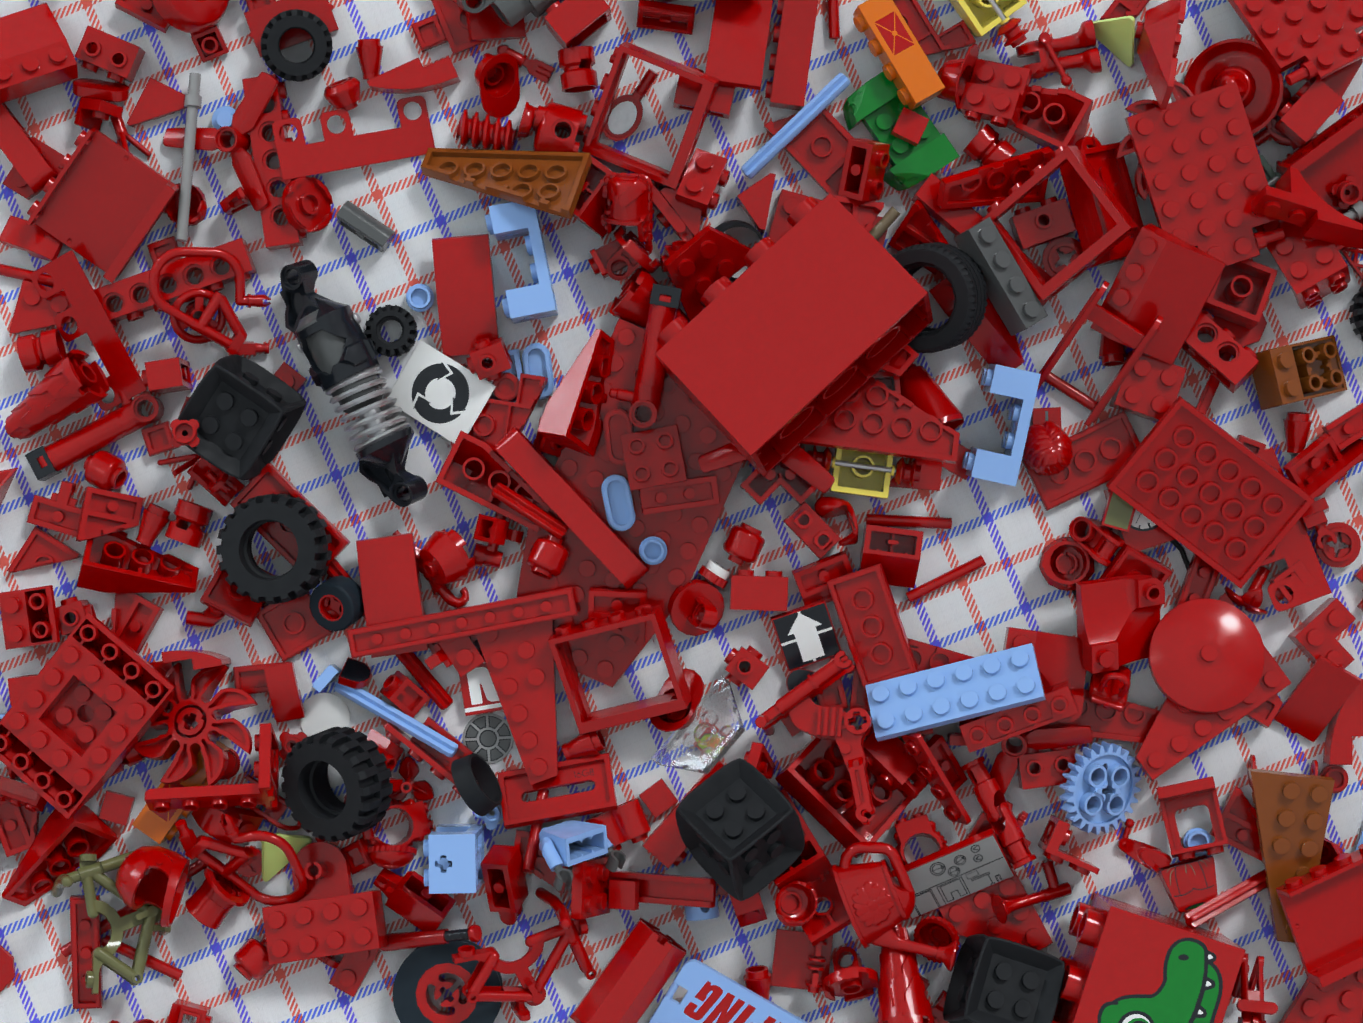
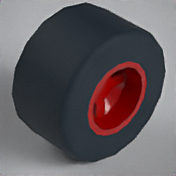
M345 576L331 577L313 590L310 596V610L313 618L326 630L336 632L348 628L359 620L364 613L360 586Z

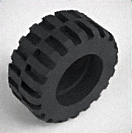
M289 494L256 496L234 508L235 512L229 514L223 521L226 526L224 529L219 530L217 537L222 539L221 545L216 546V554L222 555L223 562L218 564L220 570H226L228 574L225 580L230 586L236 585L238 587L236 592L241 596L248 595L251 601L257 603L278 604L300 598L308 594L310 589H314L320 583V577L324 576L329 568L326 566L327 560H331L332 551L328 550V543H332L331 534L326 535L324 528L327 527L325 520L319 519L317 516L318 511L313 506L308 507L305 504V500L299 497L293 498ZM267 522L283 523L292 531L297 541L298 556L295 565L283 575L267 574L257 565L253 558V536L256 530Z
M332 727L297 742L292 747L291 752L288 753L284 762L287 765L282 769L281 777L284 778V782H282L281 787L282 792H285L287 798L284 800L285 804L293 812L291 816L296 822L299 821L302 824L300 827L306 832H313L312 836L321 840L325 839L328 842L344 841L376 826L385 817L386 810L389 809L392 799L389 797L393 792V783H390L389 780L392 774L390 768L387 769L385 761L387 759L383 753H379L377 750L378 746L374 741H368V736L360 731L355 732L353 728ZM329 764L339 772L344 781L347 795L346 804L335 796L328 781Z

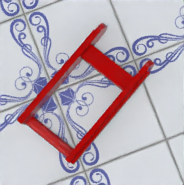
M1104 281L1099 289H1095L1039 372L1041 376L1037 391L1045 381L1089 409L1091 412L1084 423L1087 426H1090L1092 422L1095 423L1160 330L1159 326L1164 317L1158 315L1144 334L1097 303L1110 284L1107 281ZM1086 319L1134 348L1098 402L1051 372Z

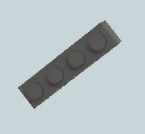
M990 217L954 237L959 249L974 259V262L978 265L977 267L982 271L983 280L986 282V294L1011 336L1028 329L1048 316Z

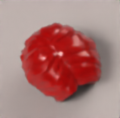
M1046 421L1044 425H1031L1028 430L1022 458L1031 469L1040 475L1058 474L1070 465L1073 458L1072 440L1053 421Z

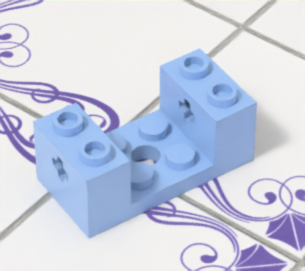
M514 202L488 206L490 214L485 215V220L490 235L494 234L498 241L524 236L527 253L529 256L533 255L535 263L530 264V270L536 285L505 290L507 298H502L504 314L507 318H511L514 324L558 315L538 210Z
M989 364V368L983 369L980 385L984 386L983 391L1016 398L1015 404H1010L1007 420H1011L1009 432L1005 431L1002 438L1001 448H1005L1004 454L971 447V452H965L962 462V468L967 470L966 475L1016 487L1041 374L997 364Z
M439 824L436 827V831H432L428 835V839H424L423 855L424 857H429V869H424V886H429V894L477 893L484 882L481 862L484 859V824Z

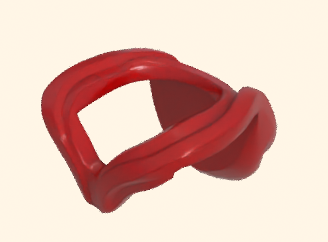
M820 497L814 504L815 512L820 517L832 518L846 515L852 533L838 542L839 545L856 544L858 542V523L851 504L841 498Z

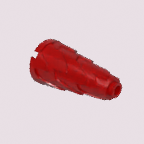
M73 349L66 353L44 375L45 378L27 393L28 396L11 411L12 414L6 418L5 430L8 435L20 440L30 438L49 425H55L71 414H77L90 405L104 399L108 395L106 392L110 389L108 380L97 362L93 361L91 364H88L84 359L89 355L78 349Z
M901 923L893 927L894 932L898 936L910 940L908 929L902 927ZM881 947V954H879L878 1023H935L930 1001L927 999L925 985L920 977L916 954Z

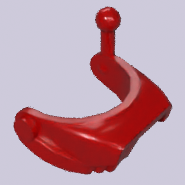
M1126 819V827L1123 837L1118 841V847L1125 854L1153 872L1159 873L1162 867L1169 866L1172 858L1168 854L1154 846L1128 838L1130 830L1134 826L1133 819Z

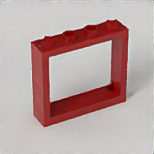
M624 42L619 47H615L609 62L613 63L610 73H606L602 79L600 89L603 90L601 99L596 100L592 107L590 115L594 118L591 127L587 126L583 132L582 142H584L582 151L639 175L644 174L651 180L677 189L690 163L720 79L629 42ZM630 55L702 84L671 171L599 142Z
M1063 145L1051 154L1053 158L1045 166L1040 164L1029 173L1031 178L1025 183L1019 182L1009 189V196L1002 202L998 200L990 205L986 210L988 214L982 218V221L988 217L991 218L1024 276L1042 300L1052 299L1138 228V225L1077 146L1065 147ZM1069 161L1117 225L1046 283L998 219L1064 163Z
M643 604L636 607L632 612L624 613L623 610L609 614L608 618L600 620L597 617L588 618L582 621L580 625L571 627V624H564L555 628V631L548 639L580 734L687 709L692 700L661 605L651 607V604ZM651 620L675 692L591 712L567 641Z

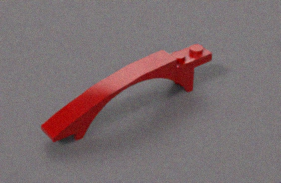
M1289 167L1275 183L1276 188L1265 185L1251 202V210L1253 212L1302 226L1303 236L1346 247L1363 249V224L1343 215L1326 203L1309 186L1296 168Z

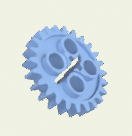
M1102 741L1101 745L1094 742L1091 749L1083 747V756L1075 754L1077 761L1075 764L1068 762L1067 765L1071 771L1070 773L1062 774L1067 781L1059 786L1065 789V793L1060 795L1059 799L1066 801L1062 805L1061 810L1068 812L1065 818L1072 821L1071 825L1084 832H1092L1099 835L1100 831L1108 833L1109 826L1117 829V820L1126 822L1125 812L1133 813L1130 804L1138 803V800L1133 796L1134 793L1141 791L1140 788L1135 786V783L1141 780V777L1135 775L1140 767L1133 764L1135 757L1130 756L1129 751L1121 748L1122 746Z

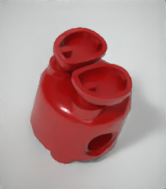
M526 102L517 138L528 137L531 128H533L532 131L536 132L533 151L578 152L580 142H576L575 139L577 135H583L588 115L583 114V110L555 102H549L545 107L539 105L538 108ZM563 129L569 133V137L565 139L559 138L555 132Z

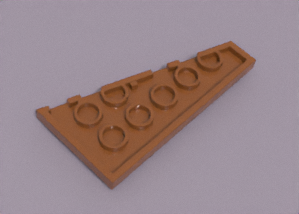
M428 148L421 169L424 176L572 219L592 159L590 153Z
M1248 768L1249 778L1252 783L1253 803L1255 804L1257 815L1256 823L1262 861L1266 872V886L1269 891L1274 937L1277 941L1295 943L1276 888L1284 885L1285 880L1288 878L1301 877L1309 873L1310 868L1320 865L1335 780L1332 777Z

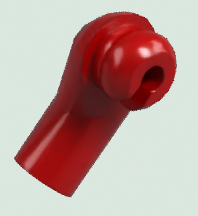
M208 607L203 612L188 611L186 625L210 628L224 618L225 614L211 607Z

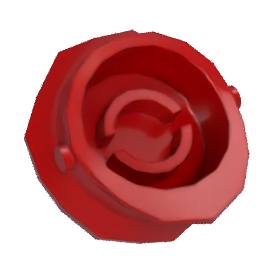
M1062 537L1044 548L1039 564L1041 573L1047 583L1065 591L1076 590V582L1088 581L1095 572L1094 559L1071 537Z

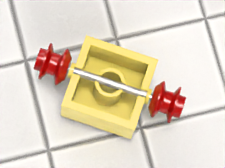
M949 0L960 18L964 20L973 37L983 36L1000 24L997 36H1005L1007 39L1004 44L1005 47L1011 45L1014 48L1027 39L1025 34L1028 32V29L1021 30L1018 26L1021 18H1009L1011 14L1027 3L1026 0Z
M815 445L813 451H807L827 471L830 470V465L833 468L832 476L835 478V482L830 488V492L888 499L891 476H894V473V479L898 486L904 480L909 481L910 487H913V483L920 480L921 465H916V459L911 464H906L902 457L896 463L895 468V465H892V455L835 448V454L832 457L828 447H826L824 452H818Z

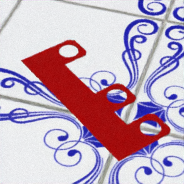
M413 96L398 100L397 110L401 124L400 128L355 136L353 135L348 111L339 109L324 112L320 116L325 141L310 144L305 143L302 124L298 118L275 121L272 125L283 180L426 155L428 148H435L425 99L422 96ZM409 102L418 103L422 109L421 116L416 120H410L404 115V106ZM334 115L341 116L345 121V129L338 134L332 133L327 127L328 119ZM285 124H292L297 129V138L292 142H285L279 136V130Z
M70 250L32 272L31 280L42 298H49L57 292L64 290L72 307L56 315L54 318L55 325L62 338L70 342L87 333L110 375L107 377L108 384L114 391L115 397L111 403H104L102 400L98 402L100 408L108 411L121 404L122 402L118 395L119 390L122 391L128 400L147 390L74 252ZM42 273H48L53 278L54 286L49 291L43 290L38 284V277ZM66 316L74 318L77 323V330L73 334H68L62 329L61 322Z
M1273 447L1256 453V455L1284 475ZM1300 518L1276 546L1273 556L1266 558L1260 566H1265L1285 558L1287 566L1290 568L1297 561L1301 560L1317 583L1312 587L1305 585L1297 574L1293 572L1290 577L1270 584L1268 586V593L1277 611H1285L1332 593L1302 518ZM1280 586L1291 588L1293 591L1291 602L1287 604L1278 602L1275 597L1276 589Z

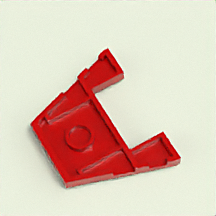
M893 0L926 56L972 46L976 43L964 20L937 34L917 0Z
M709 225L664 261L675 288L683 289L681 302L689 321L705 308L701 303V297L715 281L724 276L728 279L731 278L744 266L749 268L744 262V258L751 248Z
M521 373L516 402L488 399L468 434L487 443L502 457L496 451L494 445L514 426L522 433L548 382V378Z

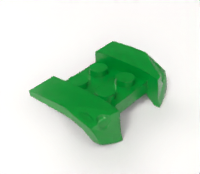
M881 72L847 98L843 106V113L848 131L863 122L875 141L890 144L889 162L892 168L884 174L883 181L897 191H902L923 181L932 173L934 174L960 156L944 133L940 135L922 106L912 110L929 119L917 146L891 135L901 110L904 107L909 109L908 105H903L897 95L898 89L893 80L889 81L884 72Z

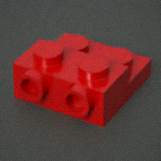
M977 59L970 82L966 81L958 108L964 115V118L970 121L980 122L981 119L991 121V124L998 127L1006 128L1007 125L1017 126L1033 73L1031 69Z

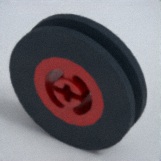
M469 940L452 941L449 944L416 948L400 966L393 985V1003L399 1021L401 1023H493L499 1013L502 1002H476L472 1004L468 1000L464 1001L461 998V985L452 993L453 998L448 996L440 1004L442 1007H454L455 1011L453 1012L438 1009L429 998L428 989L430 984L435 986L434 998L437 1000L445 991L444 988L449 989L457 981L453 978L444 979L441 974H455L466 984L479 962L473 960L454 964L451 954L458 953V948L463 945H473L475 950L482 948ZM493 970L484 986H503L500 972Z

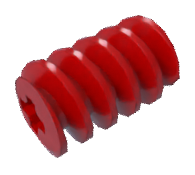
M464 109L458 124L456 141L460 136L463 146H466L471 139L472 147L475 149L482 142L484 150H489L492 144L494 150H502L503 147L504 150H513L518 126L516 129H512V120H508L503 127L501 126L500 117H497L494 124H491L490 115L488 114L483 121H480L479 112H475L470 119L468 118V109Z

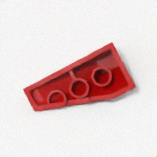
M460 431L435 482L538 533L540 526L493 497L491 492L499 482L547 513L550 507L487 443Z
M123 531L86 541L76 587L104 593H195L199 568L170 554L162 555L151 550V547L127 538L128 534Z
M83 805L69 819L55 809L47 818L1 894L2 898L22 906H27L50 891L55 880L61 874L76 871V868L79 867L80 854H97V859H99L118 839L117 834L88 806Z

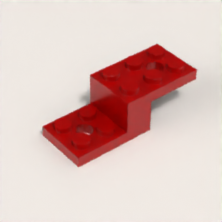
M783 789L780 792L790 802L799 816L805 839V847L798 859L773 881L779 890L792 881H803L813 887L817 893L818 904L821 901L830 902L828 911L824 913L816 911L813 919L802 925L813 946H816L850 925L851 921L840 896L831 863L789 794Z

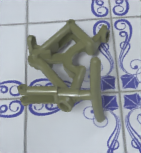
M133 851L101 862H97V854H80L79 868L76 871L61 874L55 880L51 889L52 896L59 897L62 895L65 887H70L73 883L79 881L82 882L88 916L96 918L101 914L110 923V940L105 947H97L92 951V971H86L85 986L86 988H91V995L99 994V971L102 965L128 981L132 986L141 983L153 932H159V935H167L171 932V926L166 928L161 927V925H155L161 919L162 910L153 904H144L137 911L120 918L114 908L106 902L96 899L93 881L121 899L116 889V882L104 873L118 869L125 857ZM141 925L131 968L113 954L122 942L123 932Z

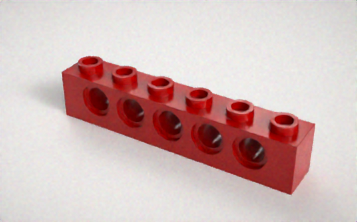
M274 74L272 76L278 80V85L270 99L275 103L274 109L270 113H263L256 127L250 131L254 165L269 200V205L264 210H261L265 246L269 250L303 246L302 238H307V233L296 230L289 222L285 225H278L277 223L278 214L283 212L282 196L274 197L273 188L280 183L287 185L293 179L283 180L280 167L277 169L269 167L270 159L278 156L275 140L267 141L265 133L268 129L272 128L275 121L290 118L289 110H284L283 99L287 98L285 82H280L279 77ZM257 77L242 79L244 96ZM285 124L279 130V136L285 142L293 141L292 137L288 138L287 127L291 126V124Z
M239 238L214 247L230 252L239 260L244 269L245 282L251 280L250 275L257 273L244 239ZM185 257L164 265L159 276L160 293L169 304L174 302L182 293L191 289L201 288L215 293V291L223 290L225 288L224 284L232 281L235 282L234 271L230 266L226 274H218L217 265L223 261L219 258ZM150 270L94 289L114 328L118 326V321L128 319V322L141 319L144 317V312L153 309L155 312L162 311L156 306L151 295L144 303H139L137 299V294L141 289L147 288L149 290ZM202 270V281L198 284H192L190 280L192 272ZM169 279H174L176 281V289L172 293H165V282ZM115 298H121L123 306L118 312H112L110 307L112 300ZM191 298V299L187 300L186 302L193 301L194 298Z

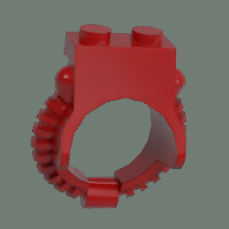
M411 798L404 802L399 799L398 801L396 799L391 800L389 809H399L409 821L406 837L400 842L391 845L412 846L413 842H422L424 836L430 834L431 830H433L431 819L428 820L426 814L429 812L427 803H423V800L415 802ZM372 828L362 832L363 839L369 840V843L373 846L390 845L375 837Z
M923 812L912 815L913 819L906 820V818L897 820L896 825H894L896 833L893 838L897 844L895 848L900 854L904 865L908 864L904 856L905 847L915 837L924 836L931 838L937 844L939 850L948 847L947 841L944 840L945 837L941 836L939 831H936V823L929 821L927 814L923 815Z

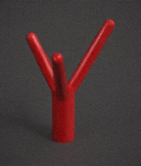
M122 116L121 119L110 117L117 135V144L129 151L127 141H129L147 157L151 156L149 150L128 134Z
M195 453L162 459L158 461V465L187 461L172 472L174 476H177L194 465L201 456ZM190 477L187 486L188 490H192L196 481L193 477Z

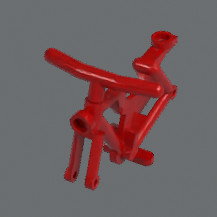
M542 887L537 888L535 894L537 898L553 908L559 925L526 937L525 944L529 947V950L521 959L515 961L499 959L498 951L491 946L475 950L473 945H463L458 948V953L451 954L454 964L473 960L479 961L468 982L462 987V993L466 996L469 1003L511 1002V1009L519 1020H530V1011L524 1005V1002L531 1006H536L545 1000L546 990L544 988L568 945L574 954L579 969L587 979L592 980L596 977L597 972L580 939V935L588 933L586 919H571L569 911L562 901ZM559 937L535 981L529 967L543 952L544 942ZM494 970L503 974H516L522 986L484 985Z
M1244 954L1231 994L1234 998H1241L1236 1004L1237 1009L1241 1011L1238 1023H1266L1265 1014L1273 1015L1278 1011L1276 1003L1264 1001L1263 956L1256 957L1251 977L1248 981V954Z

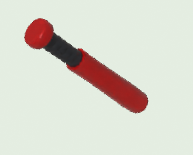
M471 925L468 929L450 931L448 929L389 933L387 934L389 947L380 949L382 951H395L449 944L452 941L461 940L479 942L482 938V930L479 925Z

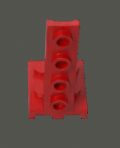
M260 724L259 734H255L254 738L255 751L259 752V761H254V776L258 778V783L148 789L145 792V802L149 810L157 813H167L170 809L197 811L199 808L211 807L215 810L227 809L228 806L254 808L261 804H265L267 810L278 809L279 743L272 724Z
M605 855L572 865L571 919L582 920L610 913V879L640 881L639 902L704 908L715 907L716 881L713 878L629 871L611 872L605 866L609 858Z

